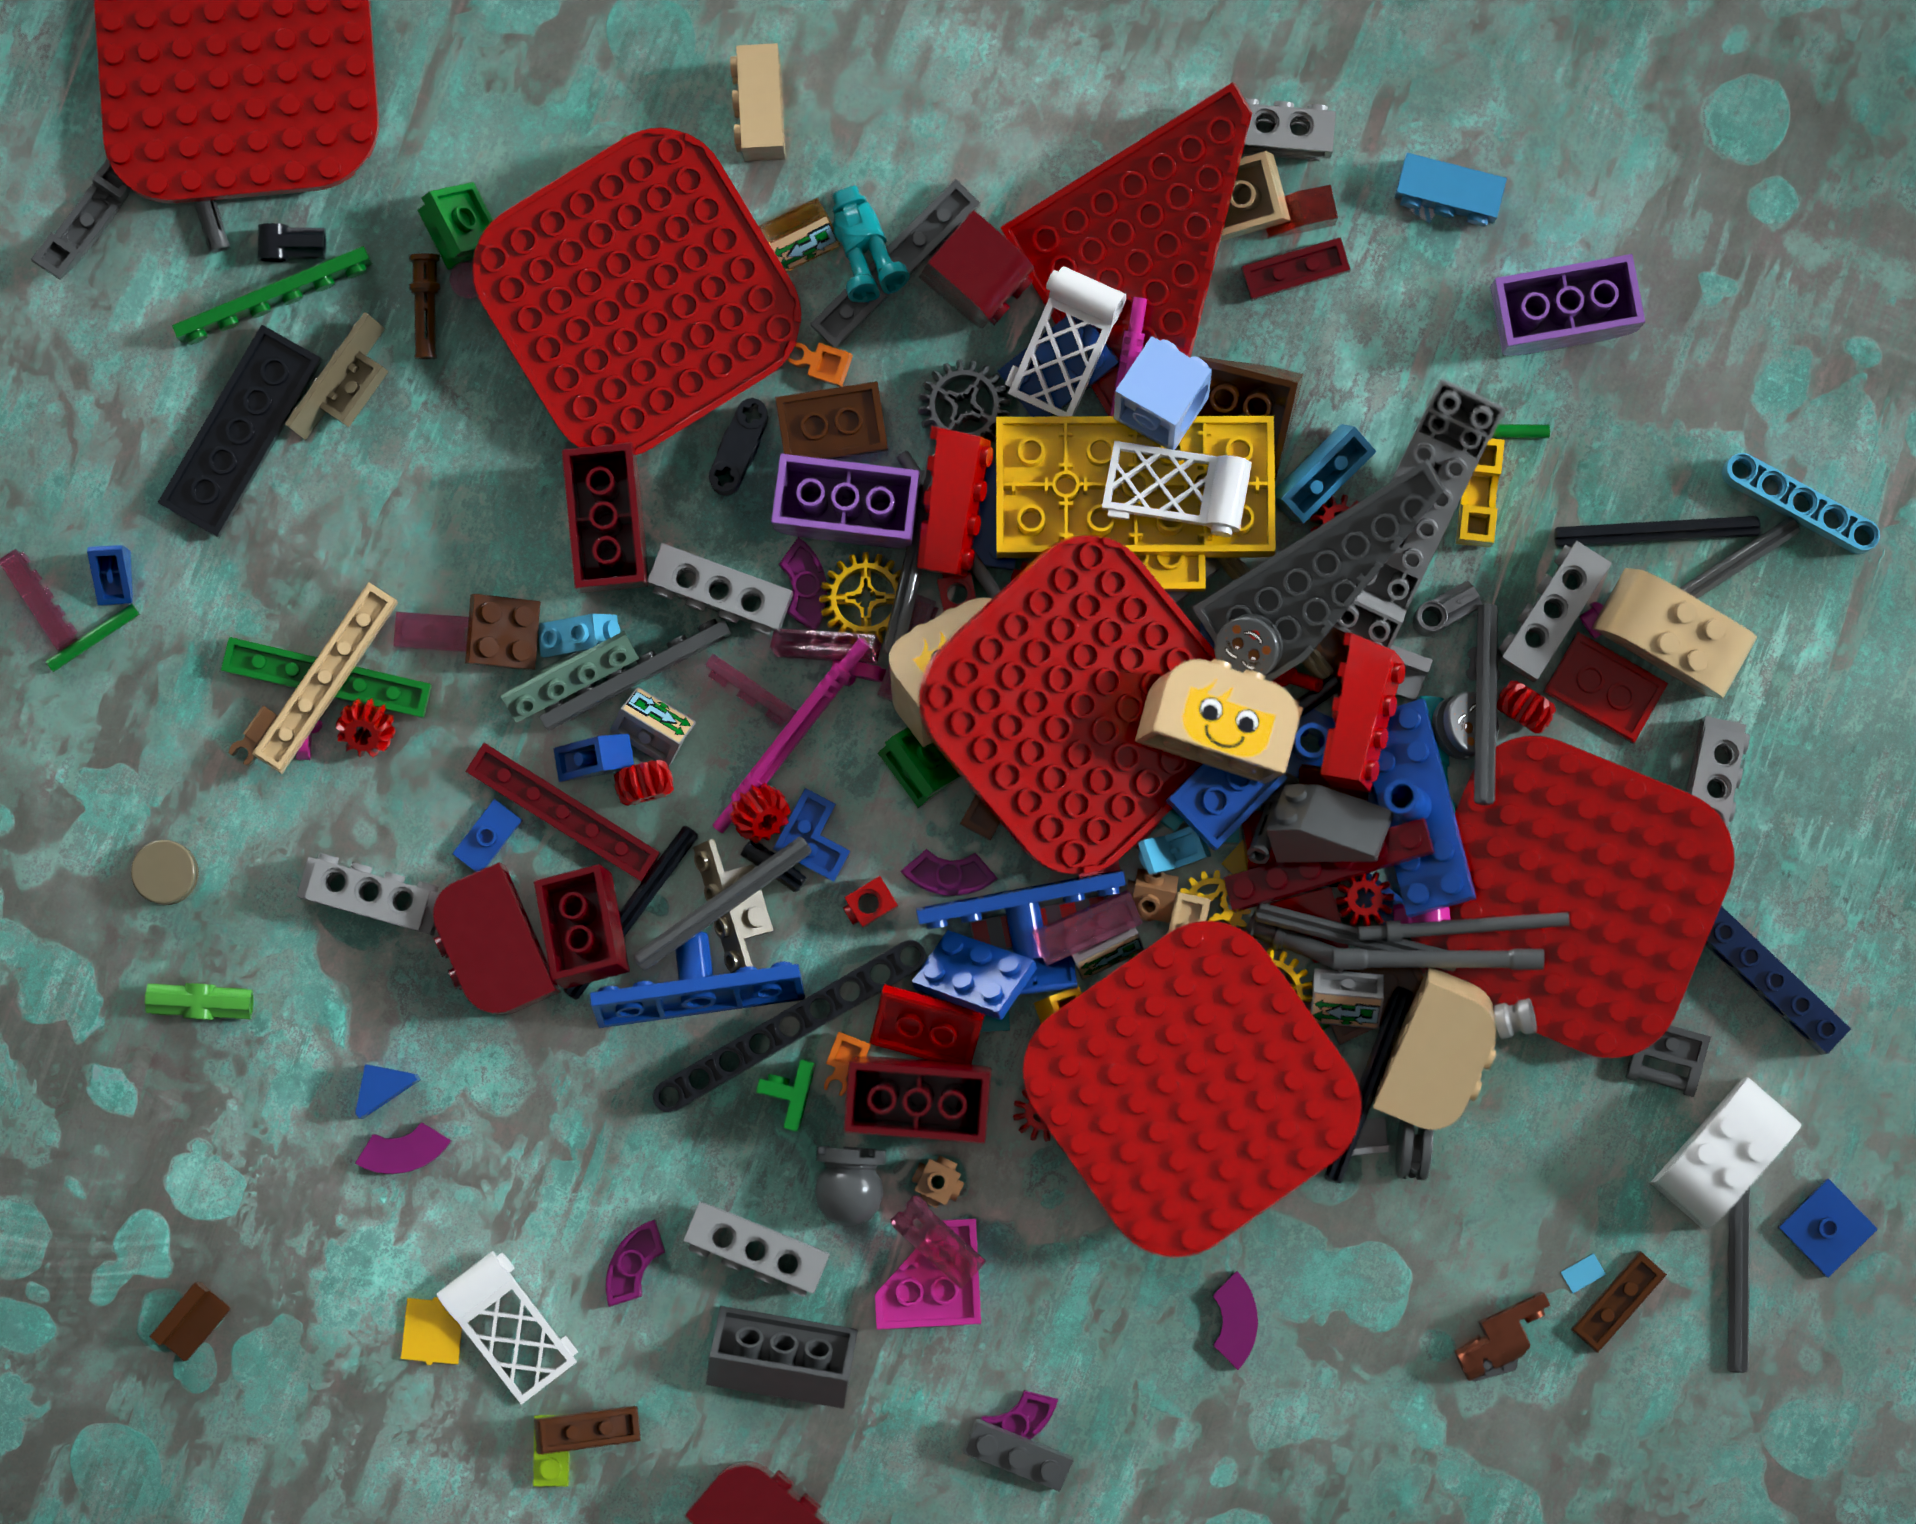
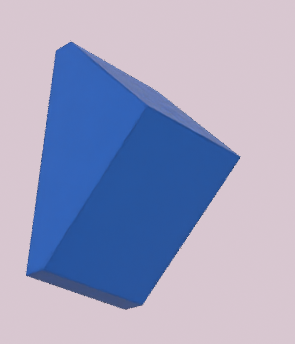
M123 545L88 547L87 554L97 604H131L133 601L131 551Z
M365 1064L355 1111L359 1119H364L421 1080L420 1077L414 1073Z

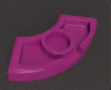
M798 537L778 564L788 575L792 585L793 597L787 614L816 633L823 620L821 610L827 606V603H820L819 601L820 596L828 595V591L823 590L821 584L827 581L817 555L805 541Z
M926 849L900 871L916 886L931 893L946 896L971 894L988 887L998 880L976 852L964 859L950 861L939 858Z
M421 1122L412 1133L401 1138H385L373 1134L355 1164L378 1173L399 1174L410 1172L434 1161L445 1151L452 1140Z
M655 1219L642 1224L630 1232L613 1254L606 1275L605 1289L608 1307L643 1296L641 1282L645 1269L653 1259L665 1253Z
M1235 1271L1212 1295L1220 1307L1222 1316L1221 1331L1213 1346L1239 1370L1254 1346L1258 1329V1314L1256 1303L1248 1284Z
M1024 1390L1019 1402L1009 1412L998 1416H982L981 1420L1025 1438L1032 1439L1045 1427L1052 1417L1058 1399Z

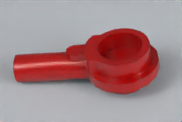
M1295 667L1270 681L1281 687L1292 684L1314 692H1320L1323 687L1322 679L1300 673Z

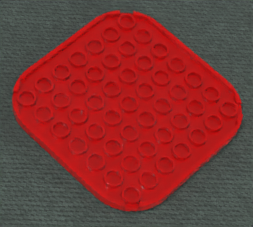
M94 0L104 149L108 161L118 178L143 198L160 203L175 204L325 190L340 185L353 177L355 172L373 153L379 133V110L370 0Z
M649 128L632 133L555 179L492 220L480 236L473 256V283L481 305L555 425L578 448L632 443L636 455L644 453L775 372L788 359L797 343L802 314L799 296L792 280L715 154L694 136L678 130Z
M1070 537L1056 542L1043 551L935 652L925 668L920 683V715L924 728L934 745L1034 861L1060 873H1093L1115 863L1172 809L1165 800L1202 764L1135 742L1147 695L1153 683L1186 661L1205 660L1211 662V660L1216 659L1215 651L1141 560L1126 546L1106 537Z
M1523 736L1496 746L1495 802L1487 806L1475 804L1473 770L1455 811L1476 899L1449 906L1450 920L1568 912L1569 926L1411 937V941L1445 950L1508 951L1511 949H1543V970L1456 968L1455 971H1449L1441 968L1436 969L1478 986L1489 996L1493 1007L1502 1003L1515 1006L1519 1000L1530 998L1536 1018L1537 1034L1596 1057L1620 1058L1636 1054L1660 1039L1668 1030L1677 1014L1733 877L1735 853L1730 832L1720 815L1702 799L1562 741L1544 736ZM1420 968L1424 975L1427 968Z
M1194 922L1183 925L1166 934L1049 1016L1033 1034L1024 1057V1086L1027 1097L1036 1114L1122 1235L1143 1251L1163 1257H1191L1219 1244L1336 1161L1350 1145L1360 1121V1091L1355 1076L1348 1064L1262 945L1247 932L1222 922Z

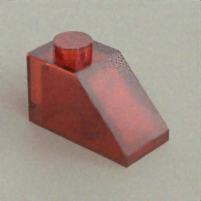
M1331 185L1306 189L1286 195L1285 199L1291 221L1266 228L1268 239L1335 226L1338 215Z

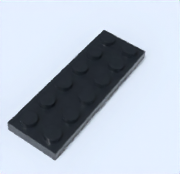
M261 324L160 497L158 504L220 538L323 359Z

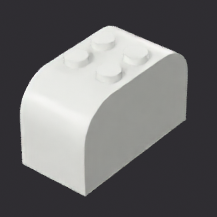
M1742 1078L1650 1183L1699 1227L1710 1229L1731 1209L1796 1134L1801 1123L1750 1078Z

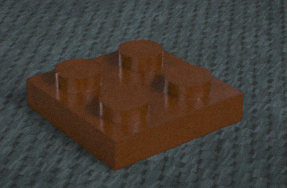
M471 594L465 664L535 670L541 601Z

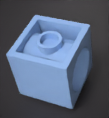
M1151 336L1115 390L1114 419L1161 446L1175 450L1209 398L1212 370L1202 359L1195 356L1190 358L1179 352L1173 343L1164 339L1160 341Z

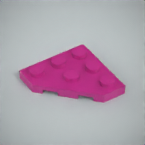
M976 1219L941 1220L875 1293L876 1329L981 1324Z

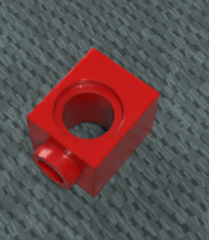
M971 572L967 573V578L942 574L943 578L937 580L943 612L969 600L976 599ZM954 586H961L967 591L968 596L964 602L956 604L949 600L947 596L948 591Z
M880 876L844 897L848 905L844 906L843 910L853 925L859 922L862 928L898 908V904ZM866 894L874 895L879 902L877 910L870 914L863 913L858 906L860 898Z

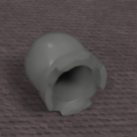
M817 1146L816 1161L824 1162V1166H826L817 1177L814 1189L817 1206L823 1215L834 1224L844 1227L860 1226L870 1220L879 1209L884 1195L882 1179L875 1169L877 1165L886 1164V1150L843 1146V1149L830 1148V1146Z

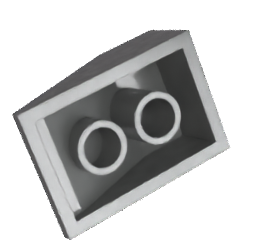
M1318 784L1285 785L1266 831L1276 862L1376 861L1394 815L1390 809Z

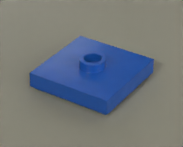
M1826 1179L1778 1226L1781 1232L1826 1278H1829L1878 1230L1830 1179Z

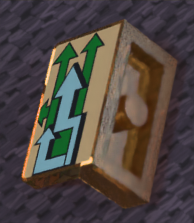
M818 197L759 226L786 272L840 246L828 214Z

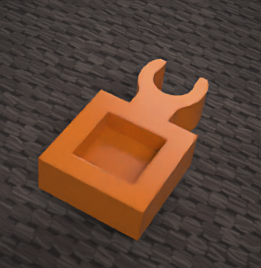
M796 343L795 348L803 350L804 356L800 360L788 358V361L797 368L809 366L807 375L810 378L838 387L843 386L853 358L850 352L822 343H818L816 352H813L806 345Z
M838 1032L826 1064L835 1067V1070L825 1080L824 1090H828L832 1080H839L842 1083L839 1096H843L847 1090L846 1078L849 1071V1061L852 1057L867 1056L871 1044Z

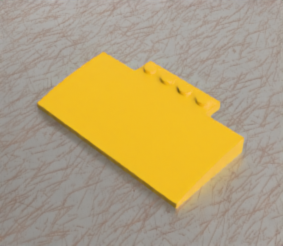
M1114 416L996 417L997 558H1037L1048 547L1063 539L1075 536L1106 537L1121 543L1131 550L1166 592H1205V558L1273 557L1275 555L1274 416H1197L1175 449L1217 457L1221 455L1236 456L1247 459L1252 463L1239 532H1232L1231 537L1214 535L1211 533V528L1203 525L1130 514L1129 520L1108 517V511L1102 509L1114 441L1165 448L1115 420ZM1120 452L1118 464L1125 474L1142 463L1135 453ZM1143 455L1146 460L1151 457L1150 455ZM1160 457L1150 464L1159 479L1176 469L1169 458ZM1177 460V462L1180 465L1186 462L1182 460ZM1194 463L1184 470L1194 485L1207 476L1208 464ZM1146 468L1130 478V481L1139 493L1156 482ZM1118 471L1115 481L1122 477ZM1180 473L1164 484L1173 498H1176L1190 488ZM1124 482L1113 490L1111 502L1125 504L1136 495L1128 484ZM1205 485L1198 489L1202 496ZM1160 487L1143 498L1149 507L1154 509H1160L1170 502ZM1192 493L1178 503L1184 513L1200 514L1201 501L1195 493ZM1140 501L1135 504V506L1143 507ZM1172 507L1171 509L1168 510V511L1177 512V510L1175 509V507Z

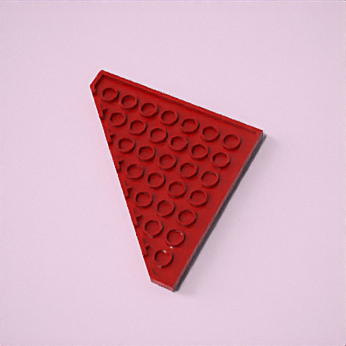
M1232 82L1000 227L1004 236L1033 264L1034 270L1029 277L1033 280L1032 284L1045 306L1050 290L1046 289L1048 279L1054 270L1059 271L1063 266L1127 295L1120 317L1113 325L1106 341L1119 360L1124 331H1128L1134 297L1147 299L1142 333L1145 334L1143 348L1150 337L1153 336L1160 341L1164 339L1173 343L1179 352L1191 358L1252 117V111L1236 83ZM1054 308L1051 314L1054 323L1057 324L1064 319L1066 313ZM1094 326L1101 333L1102 329ZM1118 366L1091 386L1108 416L1111 413Z

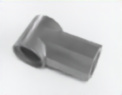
M1467 580L1439 597L1423 603L1413 616L1414 629L1422 636L1431 637L1445 627L1476 611L1479 605L1483 604L1475 587ZM1425 611L1434 612L1438 617V625L1434 627L1426 625L1422 620V613Z

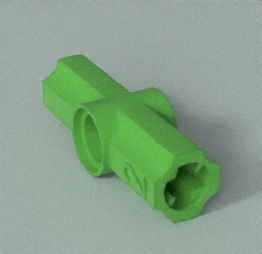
M185 983V986L147 984L145 1013L153 1015H183V1018L214 1020V1017L252 1018L254 1006L253 990L246 988H216V985Z

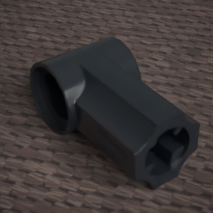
M278 223L258 225L257 260L281 263L287 262L288 259H325L327 250L325 228H289L288 225Z

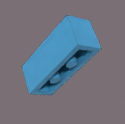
M1406 153L1394 199L1401 200L1400 204L1407 208L1420 209L1421 206L1433 208L1434 213L1439 216L1453 218L1454 214L1468 217L1467 222L1471 224L1487 226L1488 223L1494 224L1497 219L1507 178Z
M1340 424L1275 488L1276 505L1290 520L1304 524L1377 451L1355 426Z

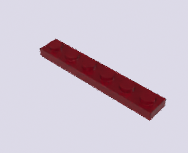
M486 743L482 744L465 771L641 882L660 855V852Z
M1420 818L1390 827L1376 861L1273 862L1223 878L1232 911L1239 912L1259 904H1266L1431 855L1435 852L1426 820Z

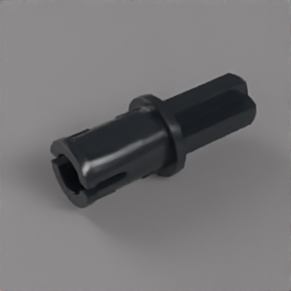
M750 840L740 855L758 866L775 853L760 842L755 844ZM791 867L776 878V880L793 892L799 891L807 879L805 875L794 867Z

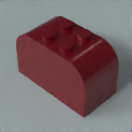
M973 210L928 261L919 278L970 322L980 328H984L988 322L995 326L1010 308L1006 301L1011 296L1017 300L1033 282L1029 275L1034 270V266L1013 243Z
M632 443L563 449L562 457L575 589L581 594L648 587V563L636 452Z
M500 862L449 884L441 891L433 909L434 924L439 934L434 940L441 956H445V958H449L453 968L449 969L448 972L455 988L463 989L467 999L475 1007L492 1014L509 1015L561 993L558 984L551 980L548 961L504 864Z
M852 1057L849 1061L844 1132L985 1143L992 1068L975 1064L905 1058Z
M741 1461L726 1467L685 1514V1517L693 1524H829L827 1519L818 1512L821 1505L807 1493H804L802 1497L792 1489L794 1482L780 1470L774 1474L764 1465L753 1461Z

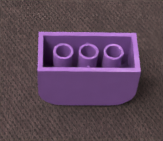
M1633 254L1498 277L1494 279L1490 286L1501 349L1504 356L1532 354L1615 339L1637 332L1645 323Z
M780 454L771 523L777 532L802 538L883 548L903 549L907 546H912L920 486L919 470Z

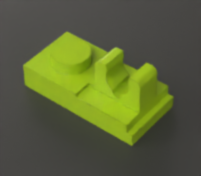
M534 1415V1419L559 1415ZM534 1428L533 1486H569L570 1451L537 1454Z

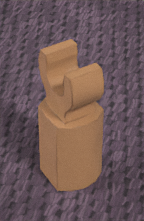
M263 705L243 732L245 735L243 740L233 743L228 753L234 756L239 749L246 748L248 756L243 764L246 766L253 764L256 760V757L252 755L253 751L278 715Z

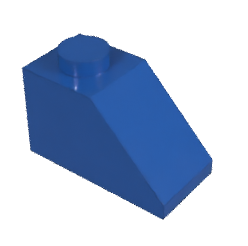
M629 734L596 736L553 748L559 782L612 774L634 765Z

